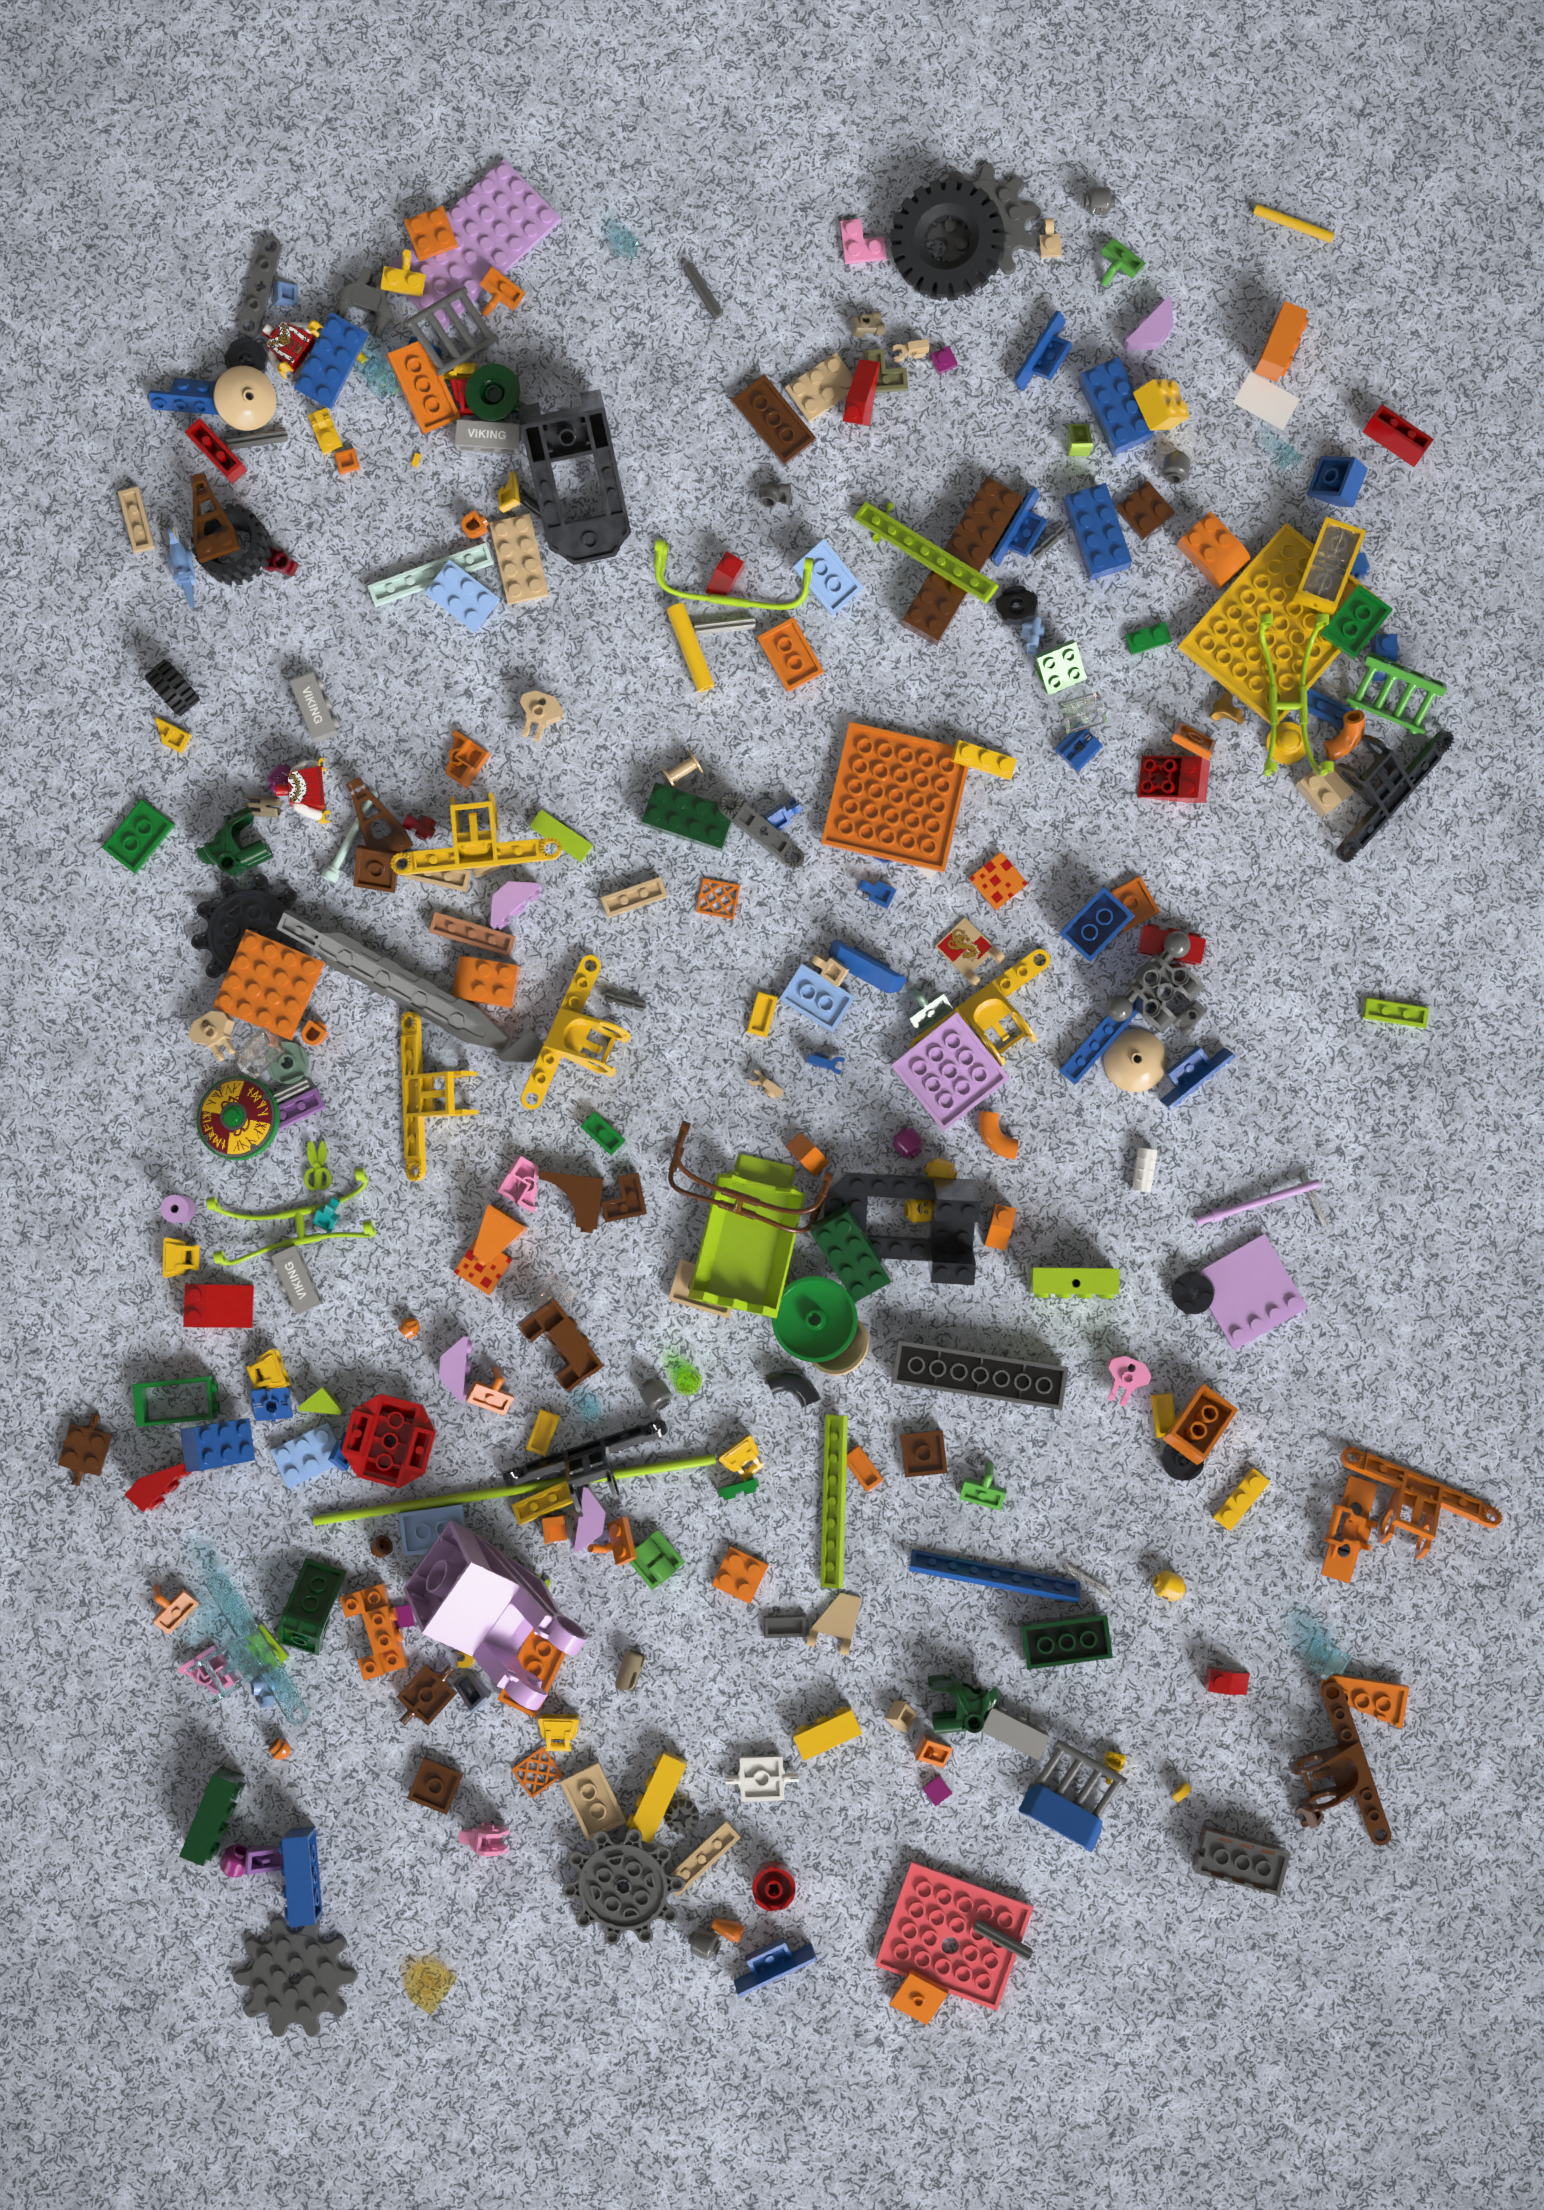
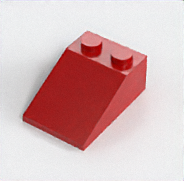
M185 1284L183 1327L253 1328L254 1285Z

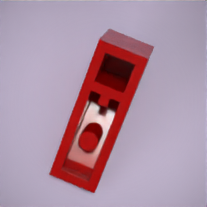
M859 359L846 398L843 422L870 426L880 362Z

